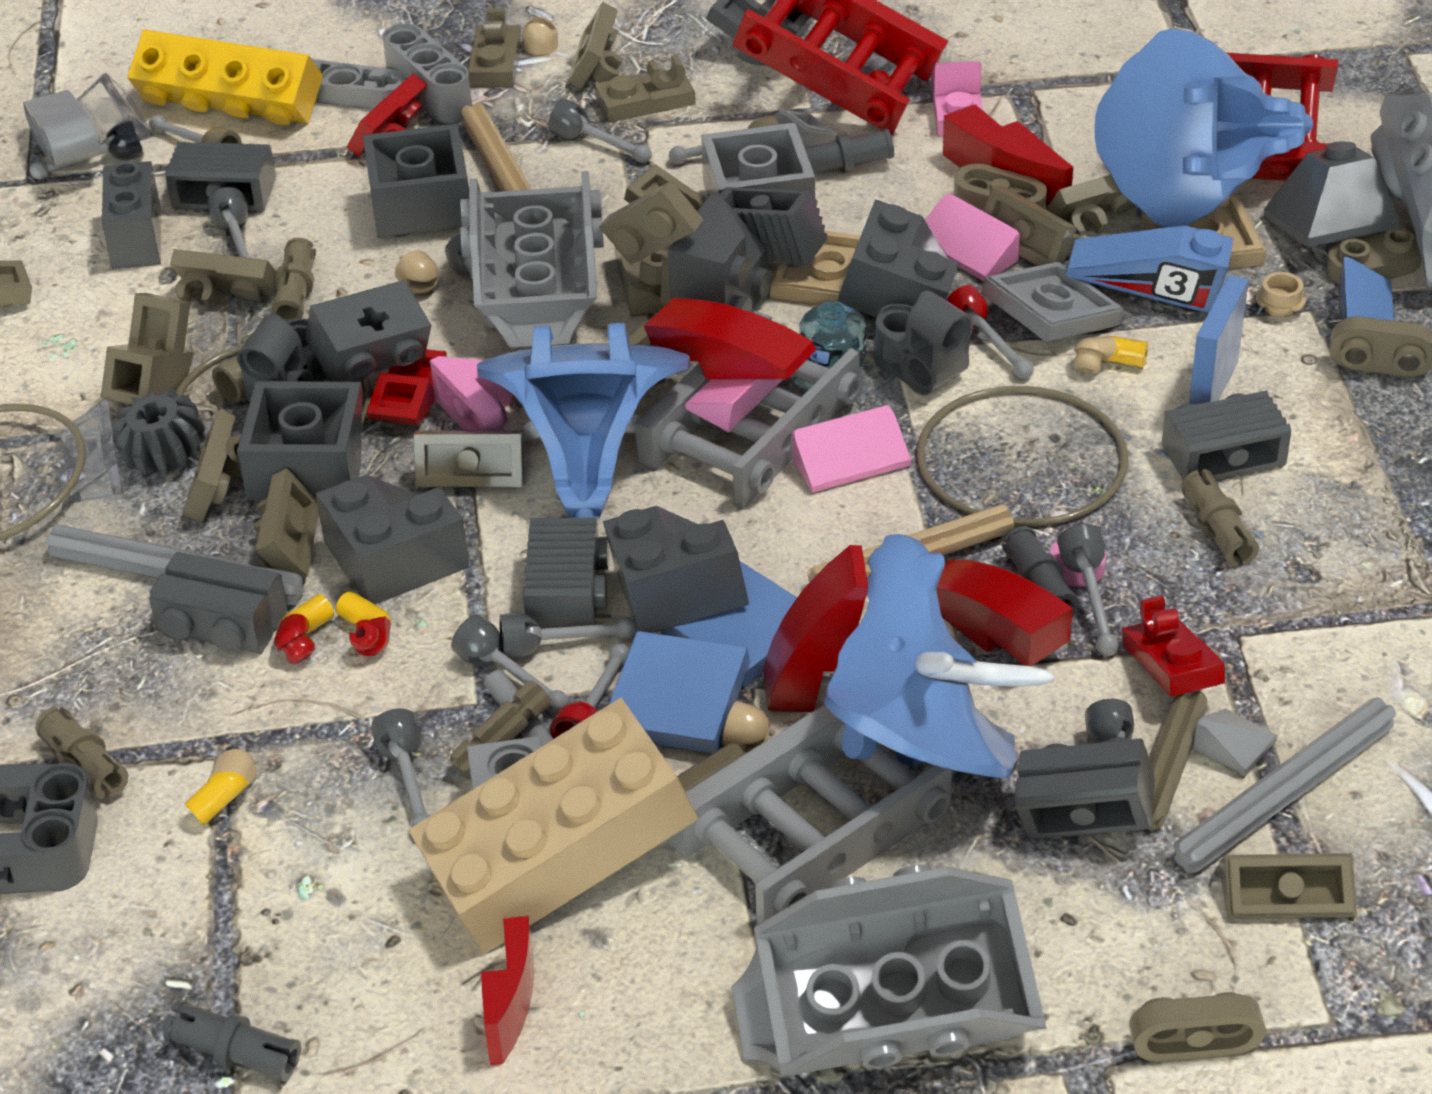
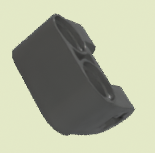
M71 763L0 765V823H23L22 832L0 833V894L44 890L61 891L78 885L86 877L89 870L98 825V815L86 773L81 767Z

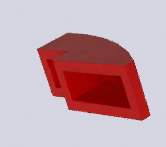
M976 104L944 115L943 155L959 168L970 164H985L1038 179L1046 186L1047 206L1060 189L1072 186L1074 167L1019 121L1001 126Z
M672 298L644 325L652 346L668 348L688 354L690 362H699L705 379L788 380L816 351L813 341L784 325L737 307L700 299Z
M849 545L825 565L801 591L783 617L771 641L763 666L768 710L813 712L815 710L824 671L835 672L840 650L847 638L860 623L868 591L862 545Z
M951 559L945 563L937 587L940 614L943 619L986 653L1000 646L1023 665L1032 666L1070 642L1073 608L1046 589L1018 574L994 565Z

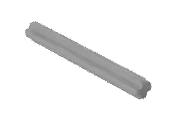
M64 525L53 526L50 535H47L46 538L48 553L56 558L158 579L161 574L165 575V568L174 554L181 552L281 574L287 606L296 605L303 593L302 577L293 572Z
M1372 698L1175 841V852L1172 855L1174 861L1182 865L1188 873L1200 871L1393 728V718L1396 716L1393 706L1386 705L1381 698Z

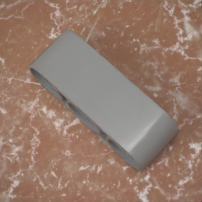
M403 23L387 28L382 36L386 68L400 71L404 75L405 80L414 73L427 84L418 102L423 105L422 108L435 120L445 124L462 122V108L465 105L472 106L468 69L420 27L414 24Z
M68 89L23 102L31 133L54 167L101 154L97 134L88 113Z

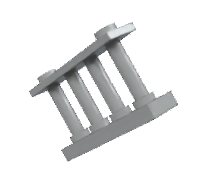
M756 310L753 312L772 320L771 316H768ZM850 348L830 369L806 360L792 375L813 384L802 397L775 387L760 402L785 413L773 426L746 415L730 431L755 442L743 455L693 435L702 425L710 423L685 409L686 402L711 380L705 379L698 363L635 422L638 464L655 471L671 455L678 452L733 475L734 506L744 509L759 493H764L772 484L773 479L792 461V433L794 430L832 420L847 404L850 405L857 399L862 388V377L859 375V351Z
M824 704L686 791L685 793L698 820L671 836L670 845L684 858H687L702 847L714 844L755 882L757 925L812 892L828 889L832 882L846 878L923 825L932 824L939 820L947 809L951 807L952 770L934 765L921 775L916 776L877 743L873 756L861 761L896 791L874 806L869 805L827 769L828 766L846 755L842 748V736L846 724L833 715ZM808 784L850 821L827 837H824L780 797L799 785ZM761 813L804 852L777 869L737 833L733 827L752 815Z

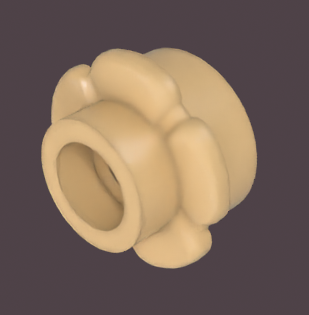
M1287 272L1268 274L1262 281L1261 290H1258L1255 296L1259 306L1264 307L1269 315L1279 318L1288 317L1294 312L1300 311L1306 304V298L1303 297L1302 280L1296 275Z

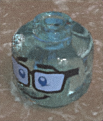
M828 301L813 307L803 315L799 324V334L813 341L816 351L807 360L830 369L851 348L859 351V367L862 366L866 357V324L864 317L856 309L838 301Z

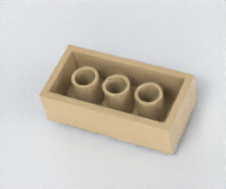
M622 697L408 829L457 914L485 955L505 942L503 918L529 915L531 926L698 820V817L678 777Z

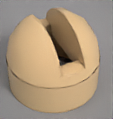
M535 17L526 23L522 33L523 49L527 53L547 55L558 48L557 30L549 19Z
M415 250L407 253L400 259L395 268L396 279L398 281L405 280L414 294H426L434 289L437 284L438 268L424 251Z
M736 701L731 707L725 723L722 745L725 747L730 743H737L743 751L750 752L769 739L770 729L769 720L764 711L753 705Z

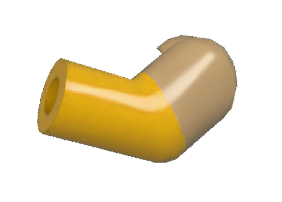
M1117 336L1084 338L1077 343L1074 349L1077 355L1073 364L1078 371L1087 374L1099 372L1101 370V361L1144 368L1149 343Z
M232 749L223 752L217 758L208 781L184 803L204 826L254 781L257 771L252 756L242 749Z

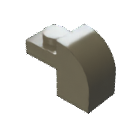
M146 292L135 293L129 343L107 346L101 398L132 405V397L145 398L152 389L158 395L163 394L169 389L177 390L178 386L188 376L194 351L184 349L191 302Z

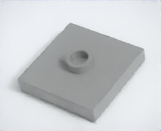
M1060 262L985 277L981 289V294L1046 342L1119 326L1125 311L1120 305L1088 282L1065 277L1067 267Z

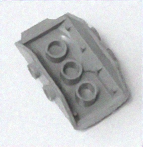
M1429 94L1385 95L1379 112L1382 124L1370 135L1371 152L1376 159L1390 197L1398 201L1403 199L1406 211L1414 227L1426 284L1432 287V96Z
M581 171L582 186L483 193L480 191L477 178L469 179V199H460L462 227H460L461 249L463 257H471L474 306L492 322L513 352L521 348L523 350L532 349L534 326H551V332L553 333L552 346L568 345L583 315L597 299L594 248H604L603 232L599 228L602 223L600 190H590L589 171Z
M912 865L896 871L893 877L866 881L861 877H847L832 882L828 889L812 892L754 927L757 942L755 953L743 975L731 986L744 1059L774 1066L780 1070L781 1077L861 1062L866 1068H883L898 1063L902 1060V1055L929 1050L930 1054L934 1056L953 1055L966 1050L968 1047L1010 1040L1022 1035L1024 1032L1047 1028L1012 880L952 867L931 869L927 865Z

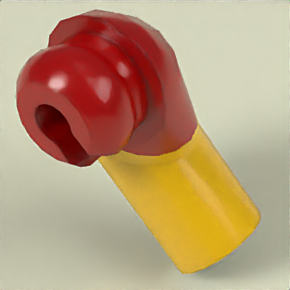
M353 591L345 592L336 604V613L356 626L355 634L349 632L350 643L360 655L367 657L376 656L388 646L391 617L387 611Z
M317 594L281 619L274 639V646L278 652H284L286 659L290 663L298 664L315 651V643L307 635L332 619L335 615L333 607L327 598L322 594Z

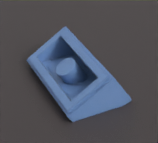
M1343 257L1339 282L1341 320L1359 316L1394 321L1391 280L1354 259Z

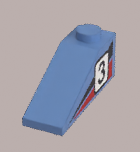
M1183 225L1075 239L1065 277L1209 313L1222 288L1229 267L1234 238L1220 235L1210 229H1197Z

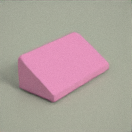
M951 193L946 194L940 199L925 219L948 259L958 262L959 268L984 281L985 277L1001 273L1019 260L1020 235L1016 229Z
M711 379L686 402L685 409L730 432L782 379Z
M889 405L799 428L792 433V461L812 493L911 466L910 454L896 416Z

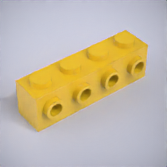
M146 29L142 30L127 75V79L140 93V97L154 105L164 106L167 102L178 103L197 112H206L209 108L224 111L226 114L240 119H247L249 115L259 116L283 126L290 125L291 122L309 123L323 78V74L308 54Z

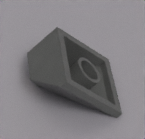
M1348 141L1332 142L1326 145V150L1307 153L1264 208V218L1308 248L1399 228V217L1375 157Z

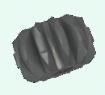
M152 389L145 398L132 397L131 407L117 410L118 420L111 425L113 439L122 460L126 462L129 469H139L144 476L150 475L159 469L166 476L171 467L176 465L186 467L187 457L201 454L200 444L206 439L204 433L205 426L196 404L191 401L189 395L179 396L174 389H169L163 394L158 395Z

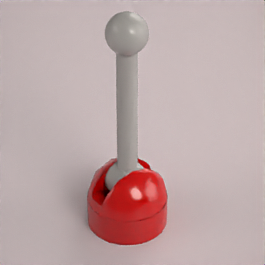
M961 286L948 296L946 301L968 314L973 319V329L979 328L1013 365V372L1016 377L1027 379L1033 374L1034 366L1032 362L1028 359H1021L985 321L988 316V304L984 296L974 286Z
M624 644L614 645L609 651L610 662L585 702L575 701L569 703L558 711L550 725V734L554 739L598 712L595 707L619 667L624 666L630 650L629 647Z

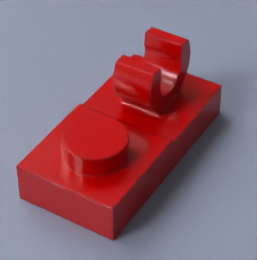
M412 73L361 119L346 147L357 157H360L365 152L363 135L406 130L399 123L406 127L420 112L423 105L418 100L427 84Z
M1162 595L1140 601L1142 623L1122 628L1123 646L1170 697L1225 684L1224 662L1200 637L1197 638L1179 619L1178 611L1175 608L1165 610V598Z

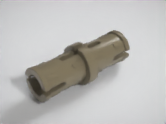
M300 237L293 238L286 243L283 264L276 270L274 278L277 291L272 304L271 314L279 315L286 323L303 318L305 298L312 292L314 283L311 269L316 255V248L312 249L314 244Z
M1202 469L1201 475L1206 484L1199 475L1198 470L1191 472L1183 479L1181 492L1197 512L1200 518L1197 519L1198 526L1205 536L1213 538L1228 565L1232 567H1237L1238 561L1233 553L1236 554L1242 566L1247 565L1257 556L1259 544L1242 523L1239 517L1242 516V511L1235 500L1223 494L1211 471Z
M61 706L59 711L56 707H51L39 716L35 726L37 735L56 751L59 763H71L83 769L86 773L90 789L98 798L103 799L104 795L108 799L113 798L125 788L129 777L127 770L107 753L104 740L96 732L90 729H83L71 713Z

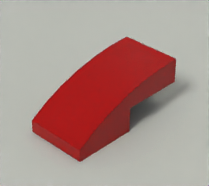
M426 349L425 358L418 359L408 366L391 367L388 373L380 372L366 411L367 419L419 425L435 401L430 360L438 356L447 357L446 351Z
M529 915L503 918L507 969L481 972L484 1026L490 1065L503 1064L522 1032L528 1015L534 981V955Z

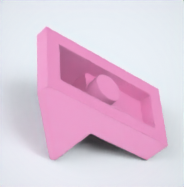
M945 62L934 65L931 75V92L937 136H943L944 115L976 104L983 110L980 95L981 62Z
M441 356L430 360L435 401L464 431L504 430L503 424L507 422L505 407L513 403L514 395L499 384L477 377V364L484 360Z

